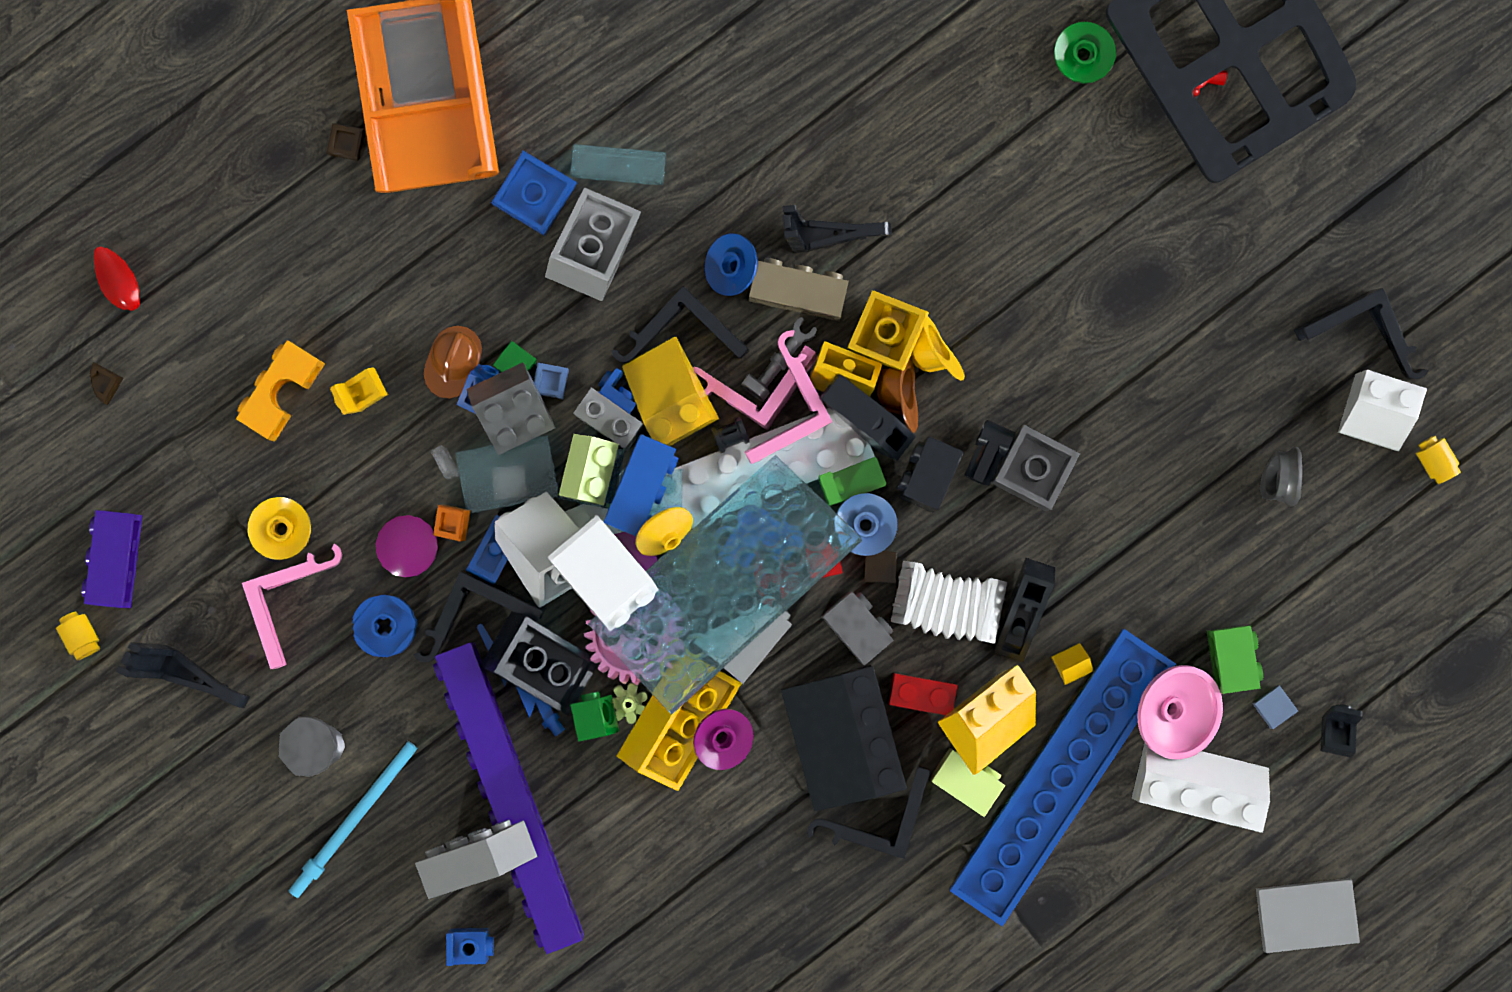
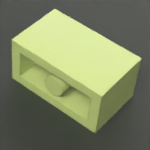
M573 434L559 495L604 506L619 444L592 436Z
M951 748L948 749L929 778L931 782L983 817L986 816L1005 787L1003 783L998 781L1002 775L989 766L973 775L959 753Z

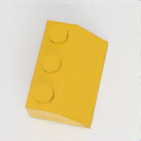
M1016 665L996 675L938 721V724L973 775L979 773L1035 726L1036 691L1020 667Z

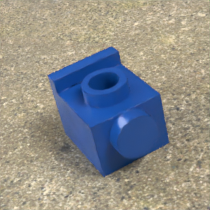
M451 928L446 933V966L486 964L489 956L494 955V937H489V928ZM466 943L473 944L475 952L467 953L464 945Z

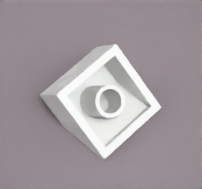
M1370 370L1355 374L1338 433L1399 451L1418 420L1427 388Z

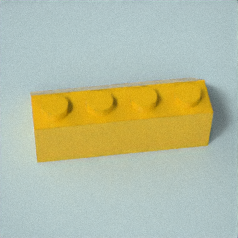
M680 648L678 654L681 656L680 659L674 658L672 661L673 668H668L617 754L619 759L638 773L679 791L698 758L694 751L693 739L699 723L708 714L719 709H727L742 684L740 681L683 648Z

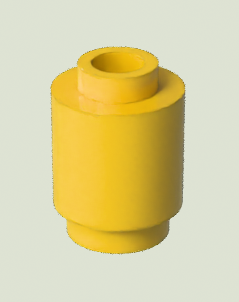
M1432 436L1418 444L1420 450L1416 452V455L1429 477L1435 479L1437 484H1441L1461 472L1458 468L1460 463L1445 438L1438 440L1436 436Z
M77 611L59 619L61 624L56 627V630L70 655H74L76 660L86 658L100 650L97 644L99 638L86 614L78 615Z

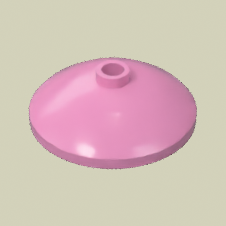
M1187 665L1168 668L1154 677L1142 694L1137 715L1139 731L1146 745L1155 753L1169 759H1185L1201 752L1212 741L1221 723L1223 702L1218 685L1203 670Z

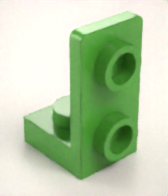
M876 457L834 473L830 471L818 476L828 507L844 502L854 495L868 493L886 485Z

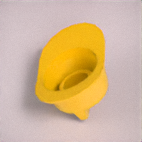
M927 317L910 359H912L916 367L923 371L934 372L947 369L956 379L964 380L965 375L960 363L942 340L935 324Z

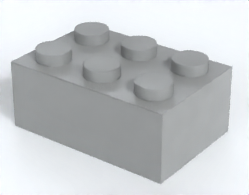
M506 820L491 826L493 831L482 828L468 834L469 839L462 835L445 842L447 848H444V845H440L426 851L427 857L416 862L415 865L428 899L499 877L536 858L537 854L525 822L521 821L511 825L510 820Z

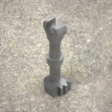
M802 317L794 323V335L785 344L791 356L803 342L813 339L817 331L813 327L809 333H802L799 329L804 321ZM780 351L779 353L775 352L771 356V363L758 379L749 374L741 384L746 391L762 402L770 394L767 388L781 369L785 370L787 367Z

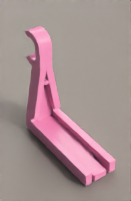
M793 330L782 333L778 338L777 345L809 410L812 412L816 411V414L745 451L751 464L832 423L825 406L819 399V395L801 363L807 355L800 353L798 357L794 358L789 354L785 346L786 338L793 337L795 332Z
M805 345L800 353L807 355L801 362L807 373L814 364L817 354ZM693 367L696 375L708 383L705 389L708 397L712 393L765 430L770 428L798 387L790 370H788L765 405L759 410L757 405L719 382L702 369Z
M336 544L332 547L335 557L331 561L317 564L315 562V555L308 552V562L242 583L270 669H277L287 664L262 592V587L263 589L270 590L337 566L342 560V552Z

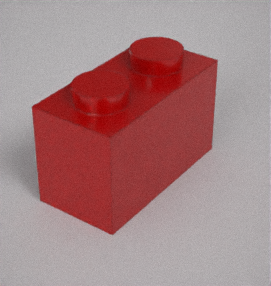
M892 673L887 703L892 706L947 715L954 709L958 685Z

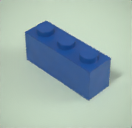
M640 434L603 521L605 524L637 536L640 528L652 517L649 513L653 503L660 504L667 487L661 484L666 473L669 475L673 474L679 459L674 456L675 448Z

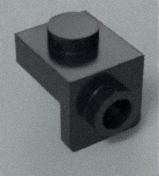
M1343 704L1331 706L1322 717L1320 751L1351 758L1356 753L1357 724L1363 718V712Z

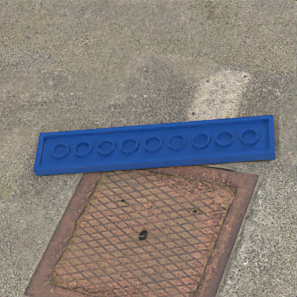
M1121 629L950 886V892L1003 927L1138 723V707L1144 690L1154 677L1162 671L1174 667L1176 663L1127 630Z

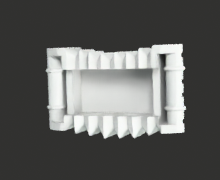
M903 561L900 576H898L899 583L895 602L893 603L891 622L904 625L911 622L913 629L921 625L923 633L926 634L931 629L934 636L942 632L945 639H948L954 633L957 640L966 635L969 641L976 636L977 640L995 643L997 630L1000 627L999 620L1003 601L1005 600L1004 595L1007 582L987 578L981 583L978 577L973 581L970 577L964 581L961 577L953 580L950 574L944 578L942 572L935 575L933 568L926 572L921 563Z

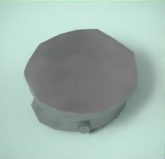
M1293 447L1290 451L1286 452L1276 451L1271 457L1261 476L1260 492L1262 498L1279 502L1283 501L1288 506H1295L1301 498L1302 454L1298 447Z
M299 716L280 733L279 758L294 775L310 777L327 770L330 765L339 760L344 751L345 744L342 734L321 719L312 716Z

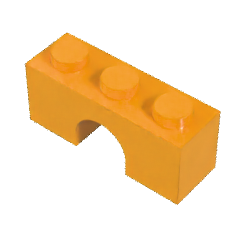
M288 340L284 345L280 344L272 355L273 363L267 371L263 370L255 381L256 389L250 397L247 396L242 400L237 410L239 412L236 418L238 421L274 442L291 418V415L282 410L278 405L277 394L279 389L287 383L295 382L309 390L325 365L324 362Z

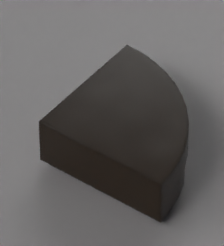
M93 362L91 366L90 378L94 394L101 402L109 405L124 378L98 363Z

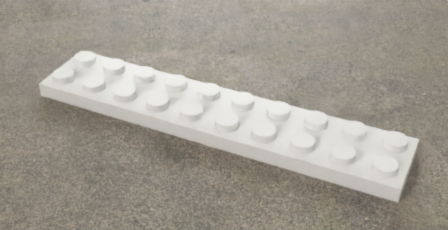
M827 408L826 410L832 423L768 455L758 462L751 464L745 451L814 416L816 413L749 439L750 443L745 444L741 442L726 448L724 453L718 451L674 469L672 475L666 473L661 484L667 487L660 504L653 503L649 515L654 516L672 507H682L691 513L693 517L691 529L747 508L751 503L757 504L818 480L819 475L830 471L831 473L837 472L875 456L870 444L835 412ZM616 492L606 495L604 506L585 503L567 510L565 513L579 529L596 515L604 521ZM605 524L613 534L624 532Z

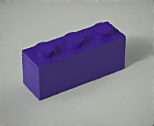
M95 510V516L91 518L89 524V532L92 535L91 547L87 549L85 556L88 574L81 588L82 597H85L84 604L131 608L143 515Z

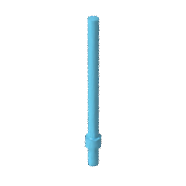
M407 741L315 858H310L303 866V873L288 890L293 896L299 898L313 879L317 880L324 872V865L418 748L413 743Z

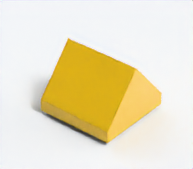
M1080 643L1052 656L1065 685L1093 672L1090 657Z

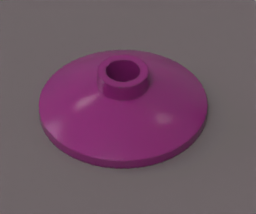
M719 709L708 714L699 723L694 734L693 745L696 756L704 765L711 769L726 770L735 767L746 758L751 750L754 736L751 723L742 713L733 709ZM723 731V737L720 740H716L717 735Z

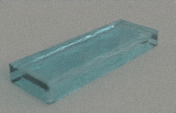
M573 144L570 175L576 178L663 185L666 153Z

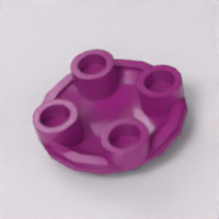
M410 515L395 517L388 521L378 533L375 544L377 557L382 566L394 575L401 577L419 576L435 560L438 550V536L433 535L434 531L431 526L421 518Z

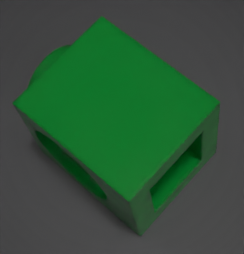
M599 691L580 695L581 702L570 704L578 742L619 732L612 695L600 697Z

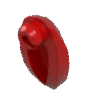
M97 247L94 250V266L96 277L104 296L113 305L122 310H136L140 306V290L134 273L127 263L115 252L108 248Z

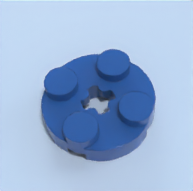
M379 595L368 598L357 608L353 616V635L358 646L366 653L377 657H390L400 654L410 646L415 637L418 623L412 608L404 600L396 596ZM389 618L391 620V632L385 631L380 634L378 632L380 626L377 621Z

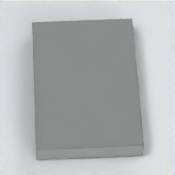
M1346 878L1256 888L1262 945L1265 953L1360 943L1352 879Z

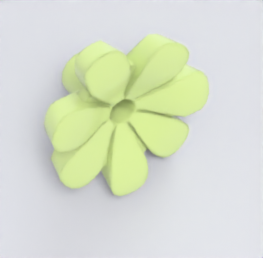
M629 683L627 690L621 685H617L613 690L617 697L612 698L614 708H616L617 721H621L626 717L629 724L636 723V715H641L646 707L642 705V702L648 700L647 692L641 691L637 693L638 686L634 683ZM626 702H631L632 705L627 707Z

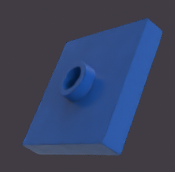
M523 150L491 204L546 236L577 183Z

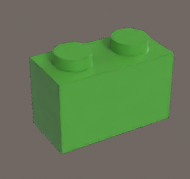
M1243 625L1206 631L1213 678L1221 694L1261 689L1260 681L1263 680V670L1260 662H1256L1255 650L1258 649V638L1256 632L1252 631L1251 626Z

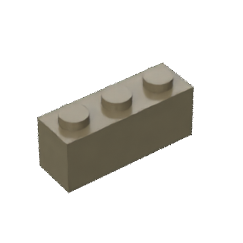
M764 258V262L757 261V271L752 281L749 302L840 321L849 282L843 280V275L826 271L824 275L812 273L813 269L804 265H795L794 269L782 266V261L772 258Z

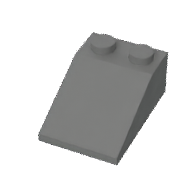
M584 187L550 255L545 277L603 301L638 222L641 211Z

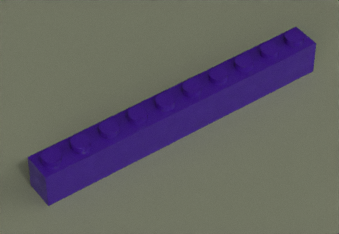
M475 642L435 656L437 663L433 664L436 676L439 681L444 680L448 690L447 693H444L446 703L450 711H456L459 722L455 723L458 735L461 740L466 739L470 749L469 752H466L468 762L472 770H478L481 781L477 782L480 794L483 799L488 798L492 810L489 811V817L492 825L506 820H510L511 825L524 821L536 851L537 857L511 870V876L516 888L521 887L525 899L522 900L523 909L527 918L533 917L537 928L533 930V934L538 947H544L547 955L582 941L585 936L487 673L480 666L482 660Z

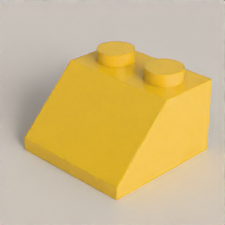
M872 290L847 348L859 355L880 362L884 366L904 371L929 312Z

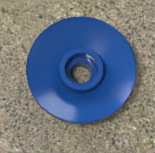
M726 234L718 238L711 245L705 259V276L710 287L721 295L734 296L742 293L752 283L757 271V254L753 244L746 237L739 234Z

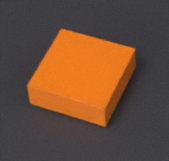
M444 504L438 505L433 535L456 541H466L471 510Z

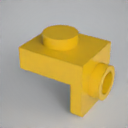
M374 367L365 369L345 383L335 384L330 387L334 401L344 415L361 412L388 395Z

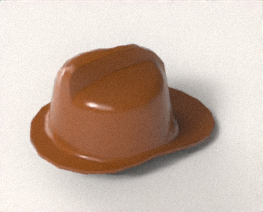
M453 326L446 328L438 334L433 342L424 368L425 383L432 393L448 399L461 395L469 373L479 364L481 359V341L475 332L467 327Z
M909 358L904 371L894 368L880 370L877 395L882 407L888 412L903 415L907 428L912 433H915L918 428V407L915 394L914 364L912 359Z

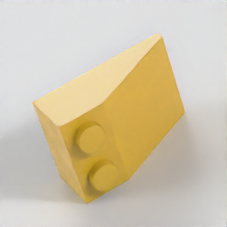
M677 337L671 338L622 366L642 421L652 439L671 446L719 420Z

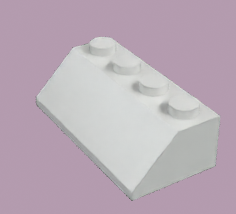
M1145 743L1132 799L1141 803L1263 833L1270 804L1269 768L1203 751L1185 759H1169L1155 753Z

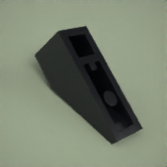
M1025 558L994 648L995 654L1024 662L1055 585V567Z

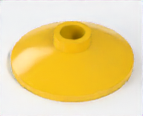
M275 497L263 501L254 509L248 521V536L252 546L261 555L270 559L284 560L297 555L304 549L311 534V523L305 509L296 501L284 497ZM281 523L287 526V531L283 535L277 532V527Z
M672 507L652 516L637 533L635 545L638 551L646 556H656L675 549L687 537L692 528L693 517L691 513L682 507Z

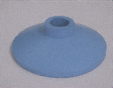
M862 493L850 497L841 505L835 518V531L839 541L847 550L857 555L871 556L884 551L892 543L897 532V517L894 509L885 499L875 494ZM866 519L871 522V529L869 531H863L860 528L862 520Z

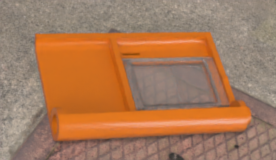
M408 0L347 10L375 191L391 193L484 179L498 175L499 169L471 0Z

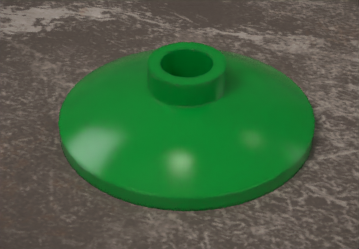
M1078 22L1068 26L1059 35L1054 47V58L1058 69L1068 79L1077 83H1093L1105 77L1113 67L1116 58V46L1110 33L1102 26L1092 22ZM1078 52H1086L1088 59L1081 60L1078 57Z

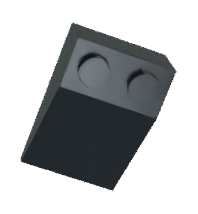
M511 611L480 666L569 716L571 712L570 704L577 702L598 663L591 661L590 658L592 656L529 617Z

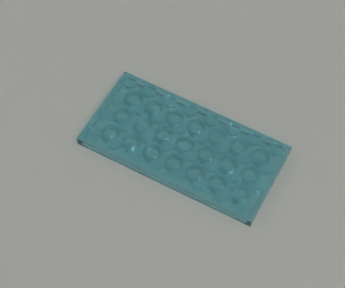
M775 455L694 527L675 549L669 550L645 571L659 589L651 602L637 608L630 614V618L624 625L615 627L612 631H609L597 616L588 625L672 715L861 543L862 540L835 511Z

